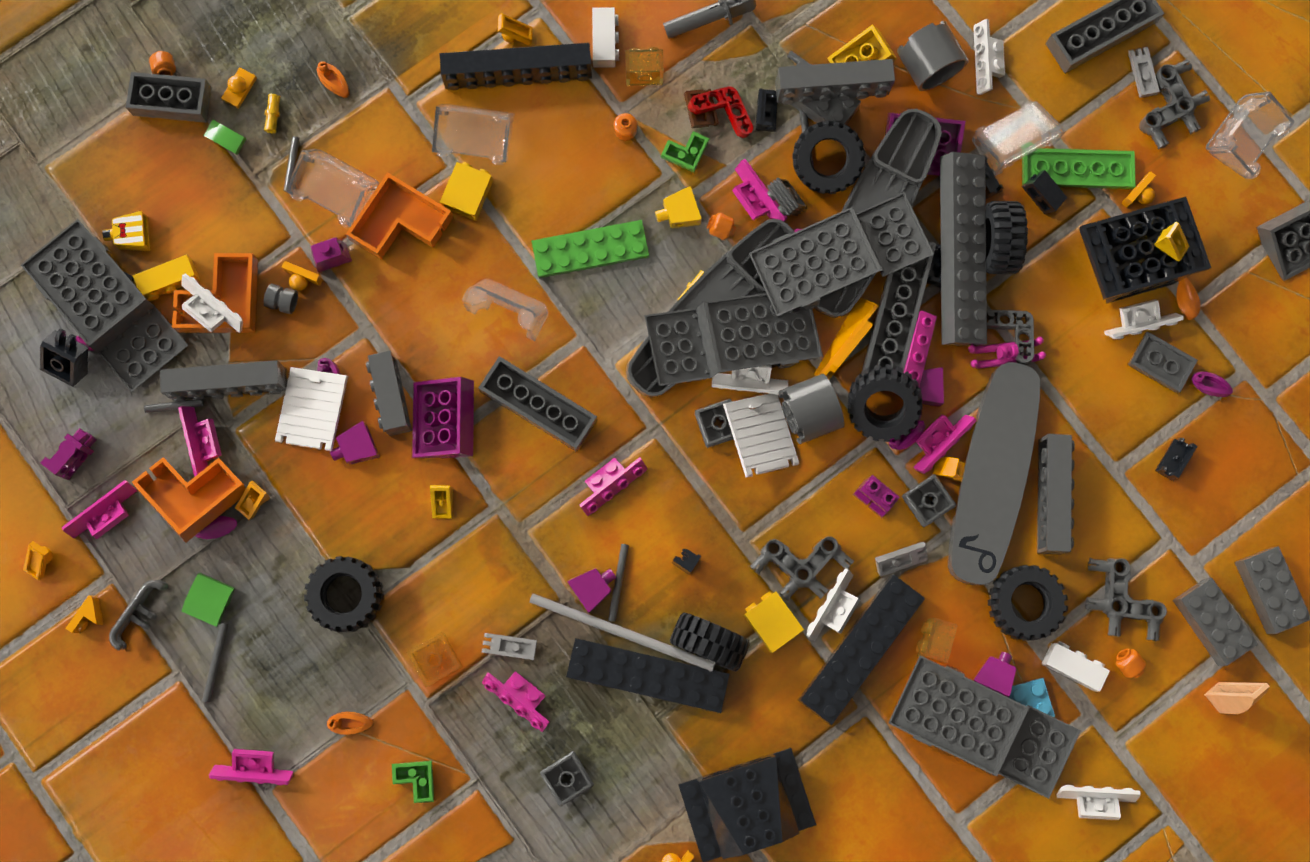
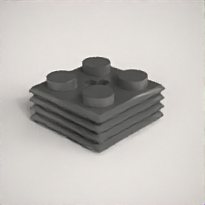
M776 178V180H773V183L770 182V185H767L769 189L768 195L773 201L777 200L780 205L778 209L784 216H798V214H801V211L804 212V209H807V206L788 180Z
M731 399L695 410V417L707 448L734 439L723 406L725 403L732 402ZM716 419L720 422L723 421L721 428L714 426Z
M935 474L902 495V498L922 527H926L956 506V503ZM925 497L933 499L931 501L932 506L925 503Z
M574 751L540 772L560 807L594 785ZM566 773V775L572 776L570 784L562 782L563 774Z

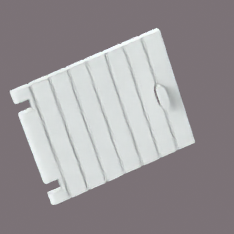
M291 367L275 442L282 443L283 436H286V444L322 449L323 443H326L325 450L332 451L348 376Z
M769 393L723 404L746 477L753 475L751 469H754L755 474L759 475L789 467L788 460L790 459L792 466L799 465L778 395Z

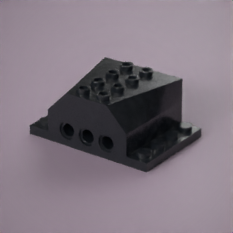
M1186 197L1079 227L1103 300L1106 299V304L1174 285L1192 274L1211 268ZM1175 222L1180 224L1189 244V248L1180 261H1176L1154 245L1163 230Z
M791 748L678 784L702 862L719 857L726 859L758 851L782 843L800 834L799 831L816 826Z

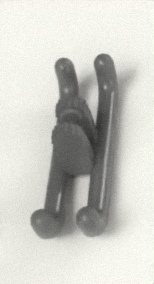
M150 580L141 586L109 634V641L116 650L127 648V644L122 640L121 635L130 621L146 630L150 628L147 622L135 614L137 611H140L151 619L157 618L154 612L142 604L154 588L167 590L168 584L166 582Z

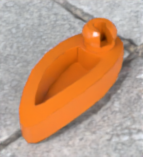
M324 61L319 62L317 74L321 83L333 93L347 98L349 96V87L341 72L331 64Z
M1186 277L1178 283L1176 299L1178 307L1185 318L1192 320L1200 312V299L1194 286Z
M356 712L337 713L327 721L328 729L343 735L358 734L368 730L373 725V720L370 717Z

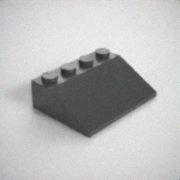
M1310 200L1257 227L1261 244L1284 281L1310 268Z

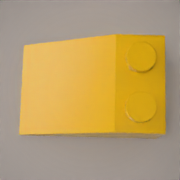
M872 24L827 59L830 63L893 59L894 62L897 57L879 29Z

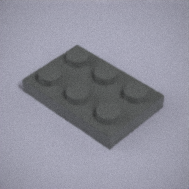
M1146 332L1128 365L1172 391L1180 393L1198 360L1155 335Z

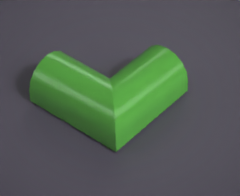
M693 131L686 147L668 140L661 158L694 173L710 138Z
M432 761L392 764L393 784L413 783L414 803L434 802Z

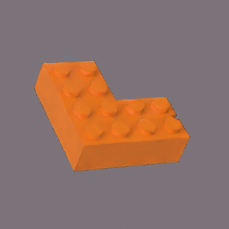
M387 172L347 231L346 236L351 242L382 260L402 229L434 248L443 235L441 229L445 231L454 217L451 210Z
M214 253L213 289L209 291L216 299L223 301L233 313L241 316L243 327L240 333H255L258 259L253 253ZM174 290L173 307L177 311H173L172 328L178 333H239L225 321L210 332L182 309V304L193 295L187 290Z
M164 457L149 468L157 478L153 481L151 476L145 471L132 481L141 495L185 543L240 500L246 490L244 484L219 458L189 482H186Z

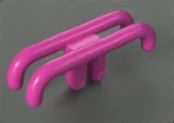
M1042 337L1034 339V347L1041 345L1044 339ZM1015 342L984 346L970 345L968 351L972 354L996 352L997 359L972 360V368L996 367L1008 362L1017 363L1015 357L1018 355L1019 350ZM1046 353L1034 354L1031 362L1043 360L1046 357Z

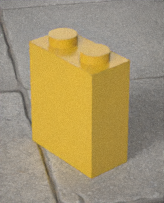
M456 162L440 204L451 210V212L477 221L493 183L492 175L485 169H474L472 165L466 162L462 164Z
M769 591L761 597L763 601L758 605L752 603L745 608L747 613L744 614V617L770 653H773L804 629L777 592L772 594Z

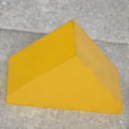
M1177 222L1163 230L1154 244L1176 261H1180L1189 248L1181 226Z
M430 485L432 518L452 519L453 488L451 486Z

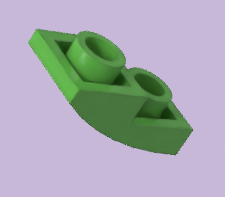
M215 120L211 121L204 134L205 137L237 155L246 140L245 137Z

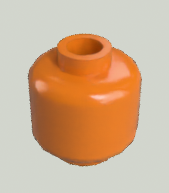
M157 51L150 56L149 64L152 74L174 75L176 66L170 53Z
M624 113L616 117L613 124L616 137L623 141H628L635 137L638 125L634 116Z
M723 213L712 215L707 224L710 235L721 240H726L729 236L732 237L736 230L734 219Z
M1126 648L1117 654L1116 666L1126 678H1138L1143 675L1146 662L1135 649Z

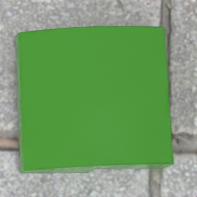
M198 573L181 612L217 627L220 625L225 608L229 605L235 588L202 573Z

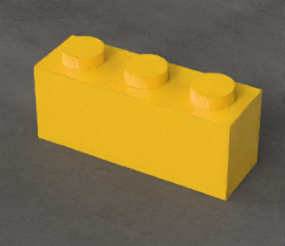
M188 255L133 275L137 289L148 301L156 300L165 293H174V290L182 287V275L185 273L197 281L200 280L194 263Z

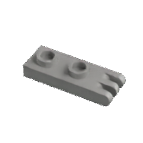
M1143 47L1142 50L1138 48L1135 52L1133 49L1129 50L1128 55L1139 98L1157 95L1160 91L1148 47Z
M920 542L876 557L877 572L880 577L927 561L926 543Z
M484 633V637L492 639L491 642L483 641V645H489L490 650L483 648L482 653L534 660L537 640Z

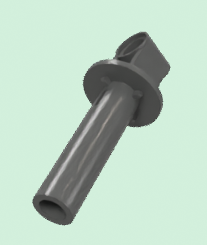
M718 0L714 4L664 22L663 25L668 39L722 18H727L729 25H733L732 18L753 11L756 8V0Z

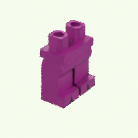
M80 428L73 436L67 434L64 437L66 440L60 443L59 450L51 459L45 457L40 462L53 474L66 480L73 476L86 460L88 454L91 455L94 452L90 447L97 439Z
M873 475L865 479L853 494L865 505H868L872 500L873 502L869 505V508L881 518L900 498Z

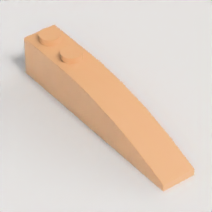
M1218 682L1204 695L1219 713L1238 715L1247 711L1267 693L1270 686L1267 683Z

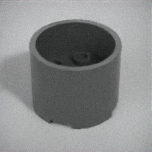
M943 20L939 25L931 23L908 37L909 40L904 47L901 45L897 49L900 59L919 91H927L939 86L955 76L968 63L967 56L948 24Z
M824 374L779 390V397L784 400L781 406L791 432L798 435L799 438L796 440L799 444L844 428V417L839 400L830 381Z

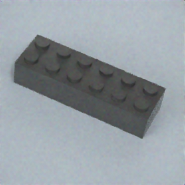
M1113 0L1051 34L1046 45L1063 72L1067 73L1156 24L1164 15V12L1156 0Z
M893 59L779 67L775 80L777 103L788 105L799 101L801 103H809L813 100L827 102L831 99L843 101L854 97L865 99L868 96L883 98L889 95L895 82Z
M500 356L478 388L482 394L578 452L597 422L596 415Z
M277 360L160 370L161 393L174 402H182L187 398H193V400H204L205 397L222 399L225 395H231V397H243V394L260 396L262 392L281 394V391H286L287 387L286 368Z
M1047 434L1038 440L1037 554L1061 555L1071 552L1074 546V539L1071 537V529L1074 527V519L1071 517V510L1074 508V499L1071 498V490L1074 489V479H1072L1074 460H1072V452L1075 447L1072 435Z

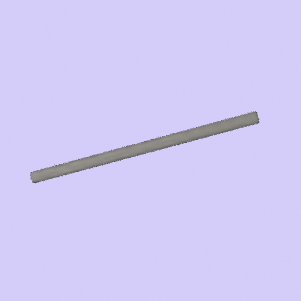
M532 594L530 598V603L706 670L713 671L715 662L539 595Z

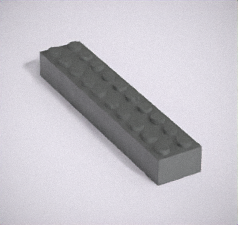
M951 152L940 157L942 345L979 346L987 344L985 155Z

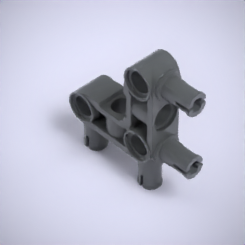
M1188 59L1176 65H1163L1155 74L1159 91L1164 96L1167 104L1162 108L1157 107L1149 112L1140 121L1139 128L1143 133L1152 137L1158 150L1169 144L1162 129L1179 120L1184 121L1190 134L1201 129L1194 116V111L1197 106L1209 102L1210 96H1205L1208 94L1205 90L1193 97L1188 92L1179 76L1186 71L1192 70V64L1187 65L1190 62ZM1147 120H1150L1153 125H1150Z
M828 536L822 539L813 547L812 553L803 560L795 557L785 544L773 539L767 542L761 549V555L750 565V568L754 570L759 564L760 566L755 572L760 574L769 562H773L790 577V581L779 591L782 596L789 591L784 597L788 601L798 588L801 589L803 587H808L821 599L829 589L816 579L817 573L830 559L834 558L846 569L850 567L854 560L841 550V545L833 537ZM825 541L832 543V551L824 549L823 544ZM776 544L779 549L778 553H770L769 545ZM802 569L807 572L806 580H801L798 577L799 570Z
M1090 558L1088 564L1093 565L1088 566V570L1105 572L1106 574L1104 599L1087 597L1086 603L1093 604H1085V608L1087 610H1100L1107 615V618H1109V636H1121V619L1130 618L1146 620L1148 622L1146 640L1160 641V624H1162L1166 616L1167 609L1161 602L1154 600L1138 601L1129 598L1127 594L1128 581L1131 577L1129 562L1123 558H1109L1107 560ZM1117 563L1122 567L1120 573L1115 569ZM1114 602L1119 604L1117 612L1113 609ZM1153 606H1155L1158 609V614L1156 616H1154L1152 613Z

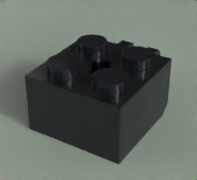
M63 329L54 330L40 345V370L74 387L88 374L89 347L77 342L75 335L70 334L67 336L66 331Z

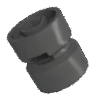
M275 284L268 286L264 296V307L273 310L279 308L280 312L287 314L294 312L298 302L297 290L289 288L283 290V287Z

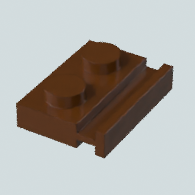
M711 89L690 90L684 93L691 128L717 126L719 124L716 110L696 115L688 109V103L693 96L709 92ZM709 97V101L714 104L713 97Z

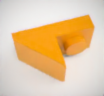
M942 457L935 463L932 475L935 474L938 477L961 483L965 463L960 462L958 458Z
M251 481L235 509L248 520H251L256 515L260 506L270 499V496L254 481Z
M88 595L65 629L71 633H80L88 626V620L97 625H103L99 598Z

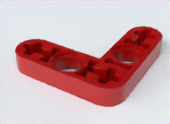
M727 86L695 95L688 103V109L696 115L724 107L736 135L740 138L748 137L753 131V124L738 91L734 87ZM709 97H715L718 103L712 104L709 101ZM732 109H738L741 115H734Z

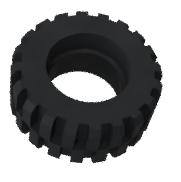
M836 121L818 122L806 128L795 143L792 156L794 170L802 183L813 191L822 194H836V192L847 190L846 188L856 183V179L862 174L861 171L865 166L864 158L866 156L863 148L864 144L858 134L843 123ZM826 139L838 141L846 151L844 167L833 175L820 174L811 163L813 148L819 142Z
M991 201L986 204V272L988 274H1016L1023 267L1027 252L1028 228L1026 211L1024 206L1018 201Z
M886 364L885 368L876 365L874 370L870 368L864 370V375L859 374L855 378V382H852L848 394L849 419L851 423H854V428L858 432L862 430V435L866 438L872 436L874 441L884 439V442H890V439L894 438L896 441L901 439V435L907 436L910 434L911 428L915 429L918 425L923 409L922 393L917 380H912V374L908 371L903 373V368L898 366L896 369H893L892 365ZM891 391L902 398L903 406L894 414L878 415L868 408L866 402L876 392Z
M343 556L336 557V559L325 560L323 565L319 564L315 568L316 572L311 573L308 577L310 582L305 585L307 595H304V601L308 603L306 608L312 614L311 618L315 622L320 623V626L336 632L357 631L359 628L369 625L368 622L376 618V612L380 611L382 607L380 602L383 600L384 594L381 592L383 585L378 579L379 575L377 572H374L370 565L361 560ZM341 576H350L356 579L362 589L360 603L353 611L348 613L334 611L327 601V591L330 584Z
M1023 565L1003 572L1000 575L1001 577L993 582L994 587L989 591L991 599L988 600V606H991L992 610L989 611L990 617L994 616L996 627H1001V632L1005 635L1009 634L1011 638L1023 641L1046 638L1051 635V632H1056L1060 628L1059 623H1063L1066 618L1063 616V613L1068 611V606L1064 605V601L1068 600L1067 594L1063 595L1062 590L1065 588L1063 584H1058L1057 580L1059 578L1055 574L1050 575L1049 570L1045 568L1040 569L1036 565ZM1025 584L1035 587L1042 595L1044 603L1040 617L1030 622L1018 618L1011 605L1014 590Z
M685 612L679 616L670 638L672 645L711 660L715 664L735 672L741 668L750 646L749 640L745 637Z

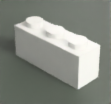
M615 7L592 8L593 67H615V61H619V49H615V43H619V32H615V26H618V14H615Z
M1051 643L1042 665L1094 692L1101 691L1110 671L1104 668L1105 664L1097 660L1092 662L1086 659V654L1080 651L1075 653L1069 650L1070 646L1065 643Z

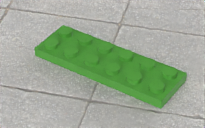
M1022 149V186L1034 174L1038 175L1042 170H1046L1059 187L1134 189L1136 187L1135 151Z
M642 220L531 240L539 278L649 257Z

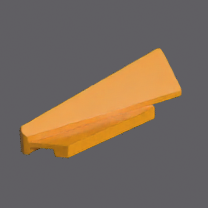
M863 298L857 301L815 371V376L824 374L829 380L872 328L873 324L868 320L879 307L876 303Z

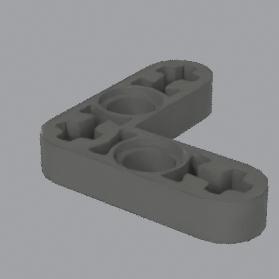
M987 310V319H989L987 329L1015 330V344H1017L1019 350L1015 359L1019 364H1030L1034 357V322L1032 314L1027 311ZM1007 316L1010 319V323H1001L1000 317ZM1022 317H1025L1026 324H1023V321H1021ZM1021 334L1028 335L1030 340L1028 342H1022L1019 339V336ZM1023 348H1026L1027 359L1020 356L1023 353Z

